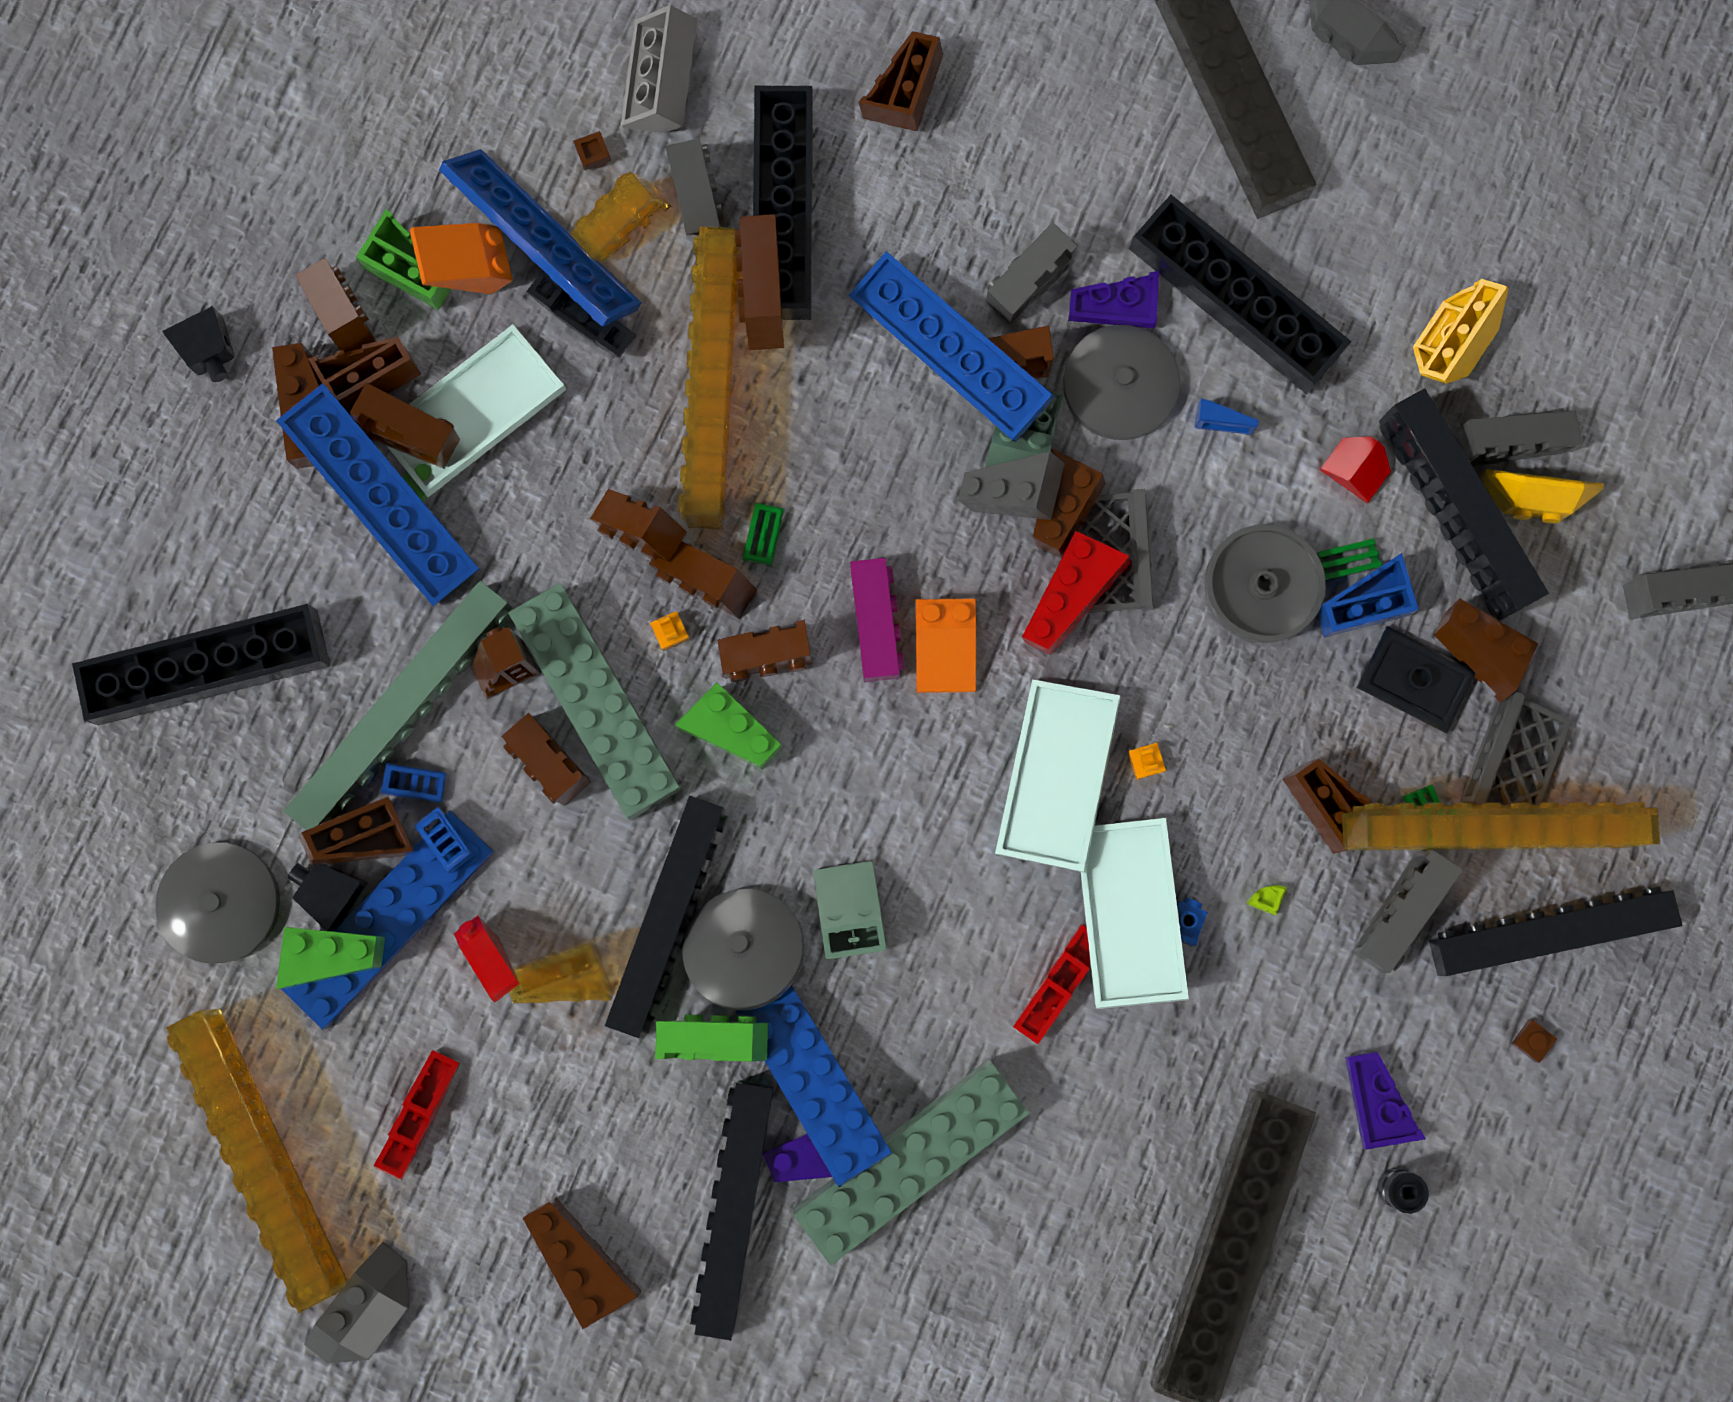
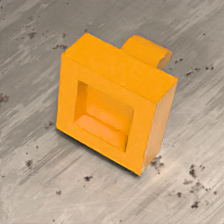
M677 611L650 623L662 651L690 639Z
M1158 743L1127 752L1136 780L1166 771Z

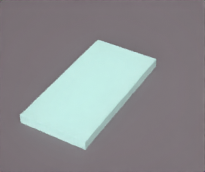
M512 324L409 404L436 419L442 418L454 425L460 441L445 469L391 447L388 448L426 496L429 497L567 389ZM419 464H426L431 469V475L425 481H422L414 471L415 467Z
M1032 679L995 854L1085 873L1121 700L1120 695Z
M1166 818L1094 826L1085 873L1081 872L1096 1009L1189 1000Z

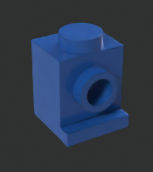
M1185 898L1184 902L1177 901L1181 941L1189 946H1196L1208 912L1201 909L1202 903ZM1186 915H1190L1193 918L1191 926H1186L1183 922V918Z

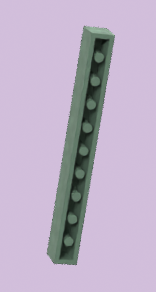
M479 581L290 802L284 812L305 830H308L334 819L341 810H346L354 802L355 796L353 795L360 787L367 786L375 776L373 772L380 763L385 764L395 752L393 748L400 740H406L414 730L413 725L419 717L424 718L429 714L434 706L432 702L439 694L444 695L453 684V681H451L458 672L461 673L468 668L472 662L470 657L478 649L480 641L487 638L486 634L497 626L501 627L510 618L508 612H510L512 607L482 581Z

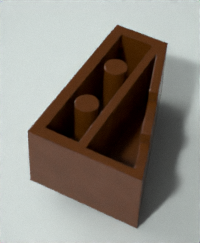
M1049 325L988 338L1034 379L1049 376L1054 360Z
M682 541L669 562L659 557L656 561L651 559L649 565L657 571L655 576L669 585L673 581L679 585L678 588L688 595L693 597L697 595L708 605L716 609L720 608L738 619L741 618L757 591L738 569Z
M1461 598L1444 613L1434 633V636L1460 662L1463 660L1476 673L1474 677L1480 683L1484 681L1496 693L1494 697L1500 703L1518 689L1539 644Z
M1319 758L1305 762L1282 778L1332 853L1348 851L1393 818L1389 813L1383 812L1371 803V799L1366 795L1360 794L1352 788L1347 780Z

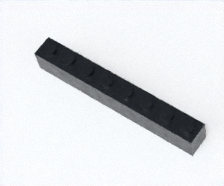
M689 795L607 1017L606 1027L636 1038H642L644 1033H650L655 1019L654 1016H651L654 1004L660 1005L666 989L661 986L665 975H671L676 959L672 958L676 946L681 947L684 941L686 930L682 928L686 917L691 919L696 908L697 901H694L693 897L696 889L702 890L707 877V873L703 872L707 860L712 862L718 847L714 843L717 832L723 833L728 820V816L724 815L725 809L723 807Z
M1661 886L1642 889L1643 895L1632 897L1631 892L1613 895V902L1603 903L1602 898L1583 902L1584 908L1574 910L1573 905L1554 908L1555 914L1547 916L1544 915V911L1525 914L1526 920L1515 922L1514 917L1496 920L1497 926L1486 928L1485 923L1467 927V933L1457 934L1456 929L1437 933L1438 939L1429 940L1437 976H1451L1681 927L1683 925L1674 891H1662Z
M738 1081L735 1088L730 1087L727 1106H732L730 1119H724L722 1137H727L725 1150L719 1149L717 1168H722L720 1181L714 1180L711 1199H717L715 1212L709 1211L706 1230L711 1231L710 1243L704 1242L701 1261L706 1262L705 1273L698 1275L696 1293H700L701 1297L699 1306H693L690 1325H696L694 1335L731 1341L734 1334L774 1090L772 1086Z

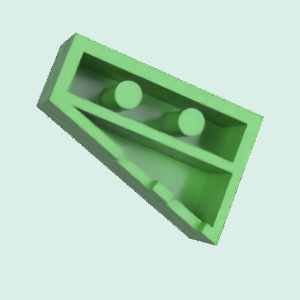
M386 208L356 258L365 270L439 310L452 289L422 285L411 235Z
M717 682L675 724L678 730L688 733L760 769H763L783 749L782 745Z
M284 927L276 989L292 988L380 968L382 966L385 937Z
M684 1014V1020L656 1021L655 1059L684 1058V1060L767 1061L768 1023H756L755 1016H738V1022H729V1016L711 1015V1021H703V1015Z

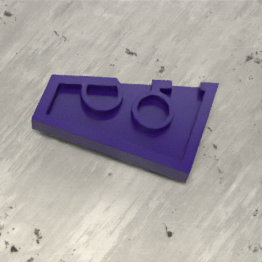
M1159 271L1150 272L1148 276L1138 278L1134 276L1127 277L1120 282L1110 284L1103 282L1071 289L1068 321L1131 325L1155 329Z
M1378 1052L1346 1056L1345 1061L1363 1149L1367 1150L1425 1140V1136L1416 1125L1411 1116L1410 1109L1401 1098L1395 1087L1396 1084Z
M807 1133L763 1152L774 1182L832 1177Z

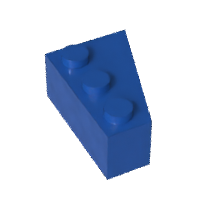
M1402 553L1321 605L1317 616L1324 638L1408 617L1419 610Z

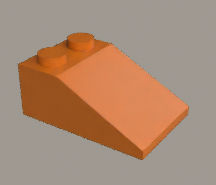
M483 223L421 226L410 229L422 285L493 294L513 281L502 232L498 226Z
M916 599V693L976 692V599Z

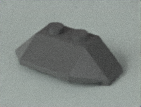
M1309 0L1312 31L1316 33V36L1322 42L1328 43L1335 48L1343 59L1350 60L1355 65L1395 63L1407 46L1402 40H1398L1394 31L1382 19L1358 0Z
M382 1242L352 1275L315 1323L304 1345L328 1364L369 1360L409 1308L407 1260L386 1243Z

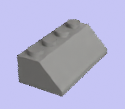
M668 5L635 20L621 127L625 129L666 133L683 127L697 19L673 5Z

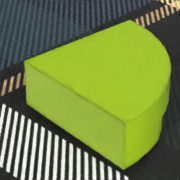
M1280 885L1263 887L1254 892L1246 904L1276 916L1287 887Z

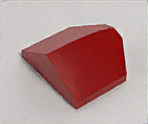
M1370 436L1342 438L1319 469L1365 503L1371 500L1391 472L1385 447L1378 440Z

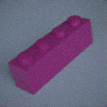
M886 558L851 561L850 570L864 683L899 679V671L905 669L903 652L897 653L896 641H901L899 623L893 624L892 613L897 612L896 595H890L889 584L894 583L892 566H886Z

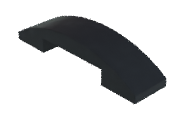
M542 270L526 291L534 300L567 326L617 358L623 355L637 336L617 320L602 327L577 302L572 300L570 295L555 283L544 270Z

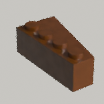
M775 214L740 217V229H735L736 247H741V254H736L737 272H742L743 279H737L738 297H744V304L738 305L739 321L746 324L749 350L784 348Z

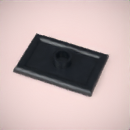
M1386 626L1356 688L1447 734L1476 673L1470 667Z

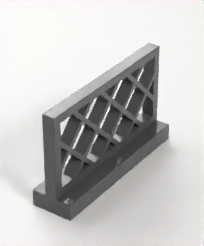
M1135 489L1133 492L1098 495L1094 504L1101 511L1091 522L1085 518L1084 523L1088 526L1083 531L1082 524L1078 532L1086 535L1093 529L1104 538L1101 543L1105 544L1108 542L1115 549L1127 555L1129 554L1126 551L1131 546L1132 556H1130V561L1132 562V569L1125 577L1120 574L1118 578L1121 582L1111 593L1105 591L1104 594L1107 595L1105 600L1100 605H1094L1088 613L1141 609L1142 611L1154 610L1145 489ZM1128 500L1129 511L1121 520L1108 510L1116 501ZM1102 502H1108L1105 507L1101 504ZM1105 513L1117 522L1107 535L1095 526ZM1128 518L1130 527L1124 523ZM1121 526L1130 533V540L1123 548L1110 539ZM1132 575H1133V584H1134V585H1132V584L1128 581V579H1129ZM1126 584L1134 591L1135 602L1121 603L1114 595ZM1110 600H1113L1116 604H1107V603H1108Z
M1516 691L1500 703L1498 701L1460 802L1470 807L1480 808L1526 830H1531L1572 720L1525 699V695ZM1522 707L1531 711L1535 722L1523 726L1519 717ZM1549 720L1560 724L1556 736L1549 738L1543 724ZM1537 726L1542 742L1531 746L1525 730ZM1519 734L1524 749L1513 754L1509 742L1512 736ZM1545 746L1548 758L1546 763L1539 765L1533 750ZM1526 753L1532 769L1521 773L1515 758ZM1509 761L1514 776L1503 781L1499 768L1502 763ZM1534 773L1538 785L1536 790L1528 792L1523 777ZM1516 781L1522 796L1510 801L1505 785ZM1495 789L1499 790L1504 804L1497 807L1487 804L1490 792ZM1523 800L1528 809L1525 820L1516 816L1512 806Z

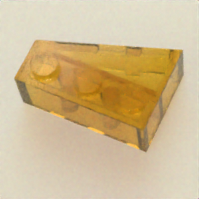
M631 171L621 175L615 181V187L595 202V208L588 215L578 219L574 230L570 233L587 254L599 262L603 263L630 241L628 235L638 226L642 225L645 229L650 225L651 221L648 218L660 208L666 212L672 207L650 181Z
M594 938L513 966V970L520 983L509 992L513 1003L581 1002L582 1000L611 1001L614 995Z

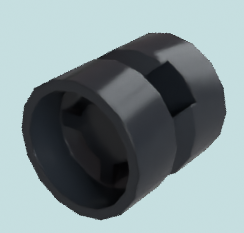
M1392 1168L1385 1171L1378 1180L1377 1191L1380 1199L1384 1204L1402 1213L1412 1214L1419 1212L1428 1201L1429 1190L1427 1184L1422 1177L1400 1168Z

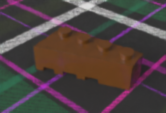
M302 343L272 347L281 416L322 384L308 358H312V355ZM283 430L286 460L296 469L313 467L314 465Z
M556 1197L523 1217L526 1226L582 1329L634 1300L641 1293L642 1290L623 1273L624 1271L616 1262L614 1263L596 1240H593L586 1233L582 1225Z

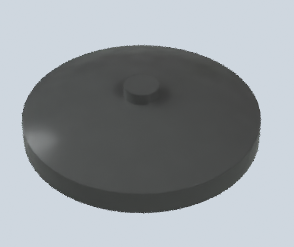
M1112 325L1090 333L1076 345L1065 367L1063 391L1071 413L1090 432L1112 440H1131L1143 437L1156 430L1171 414L1179 396L1180 373L1172 352L1157 336L1136 326Z
M1253 525L1231 534L1215 550L1206 569L1205 594L1212 613L1229 632L1251 642L1275 643L1298 634L1316 617L1325 595V573L1317 553L1300 535L1276 525Z
M221 842L203 844L179 856L163 875L156 895V917L160 930L168 943L185 957L210 964L233 962L246 957L259 948L273 930L280 907L277 881L266 862L247 848Z
M755 889L728 891L708 901L692 918L683 941L684 967L694 987L715 1005L738 1011L757 1009L777 1000L790 988L797 978L804 957L802 930L791 910L777 897Z

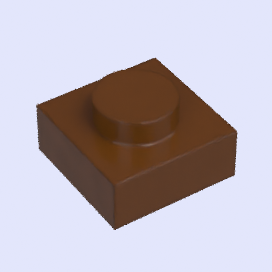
M600 131L573 141L585 171L611 161Z
M1528 1019L1511 1044L1534 1062L1540 1063L1557 1038L1534 1020Z

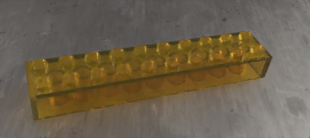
M700 226L699 237H694L693 241L696 265H692V283H694L695 293L690 295V311H693L694 322L689 321L688 337L691 339V349L693 350L687 351V368H689L691 379H686L685 396L688 397L689 407H684L683 422L686 425L688 436L682 437V454H684L686 465H681L680 483H683L684 494H679L678 510L681 512V518L686 520L688 528L724 529L737 289L736 254L739 252L735 242V228Z
M1558 802L1540 803V805H1530V803H1511V805L1483 803L1482 805L1472 806V803H1455L1448 806H1443V803H1427L1424 806H1414V803L1394 804V806L1372 803L1365 804V806H1354L1353 812L1342 814L1344 851L1632 848L1660 844L1658 807H1645V802H1628L1616 805V802L1597 803V805H1588V802L1568 803V805H1559Z
M221 1009L199 1010L166 1027L169 1034L167 1036L168 1044L174 1052L178 1053L182 1062L180 1064L181 1072L193 1085L195 1090L193 1092L194 1100L206 1113L208 1118L206 1120L207 1128L219 1141L221 1146L219 1149L220 1156L224 1163L230 1165L234 1174L232 1178L236 1190L239 1193H243L245 1197L247 1214L258 1225L261 1232L259 1234L260 1242L264 1249L269 1250L274 1260L272 1263L273 1270L276 1276L284 1281L287 1288L286 1298L292 1308H296L299 1314L342 1290L348 1280Z

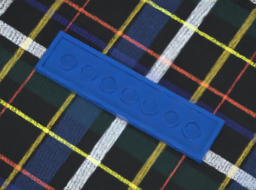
M479 149L442 161L439 171L449 182L456 186L472 204L476 205L493 224L497 225L513 243L521 248L534 263L568 293L572 300L577 302L591 315L594 321L603 327L638 311L642 302L484 151Z
M887 251L848 295L1014 442L1021 437L1055 398L1046 388Z
M323 383L276 420L433 607L480 570Z
M448 811L446 814L447 818L476 855L453 873H448L425 840L422 839L413 848V852L406 855L333 931L385 937L382 966L376 969L281 989L322 1030L326 1029L495 852L453 811ZM439 821L432 829L438 826L441 823V821ZM444 828L432 838L437 841L448 832L447 829ZM451 837L439 846L441 850H444L453 843L454 839ZM458 846L446 856L448 859H451L461 849Z
M792 985L782 996L768 1005L752 1010H735L738 1016H755L756 1023H768L767 1061L765 1062L838 1187H841L893 1154Z

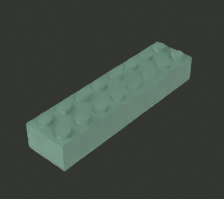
M558 583L508 612L626 818L632 821L683 791L562 584Z
M988 1059L884 1138L893 1154L841 1187H838L832 1178L793 1208V1215L831 1266L1030 1113Z

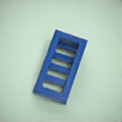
M1201 398L1197 405L1196 429L1251 435L1258 427L1259 420L1212 401Z
M386 763L381 795L442 803L447 773ZM394 773H400L398 789L392 788ZM406 774L412 775L410 791L404 790ZM418 776L424 777L422 793L416 792ZM430 778H437L434 795L428 794Z
M437 807L414 825L448 873H453L476 855L440 807ZM439 818L441 823L428 833L425 828ZM446 828L448 832L437 841L432 838ZM452 837L454 842L444 850H441L439 846ZM459 846L461 851L451 859H448L446 855Z

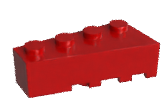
M1075 531L1022 635L1024 642L1052 655L1075 629L1078 622L1094 607V604L1104 592H1107L1113 585L1117 577L1131 564L1130 556Z

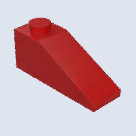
M477 915L471 921L463 923L458 931L454 933V936L463 955L489 997L495 1003L520 983L499 937L480 916Z

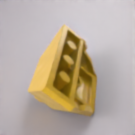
M1480 279L1474 283V286L1461 290L1442 302L1413 346L1419 372L1422 376L1447 384L1470 375L1499 331L1508 287Z
M1485 469L1478 475L1502 513L1512 514L1514 519L1528 520L1531 517L1542 518V522L1560 523L1604 489V483Z

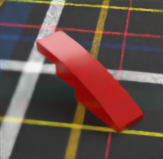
M1081 923L1013 1025V1028L1036 1044L1040 1043L1072 997L1074 990L1090 969L1091 960L1086 925Z
M434 1050L431 1051L402 1104L403 1108L388 1133L389 1138L375 1161L374 1168L396 1179L403 1180L445 1098L460 1065L459 1062Z

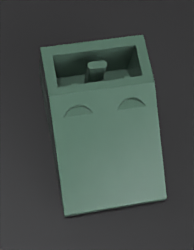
M1050 392L1055 398L1016 442L1011 440L995 425L985 467L1050 451L1063 394Z
M873 861L813 870L826 960L887 951Z

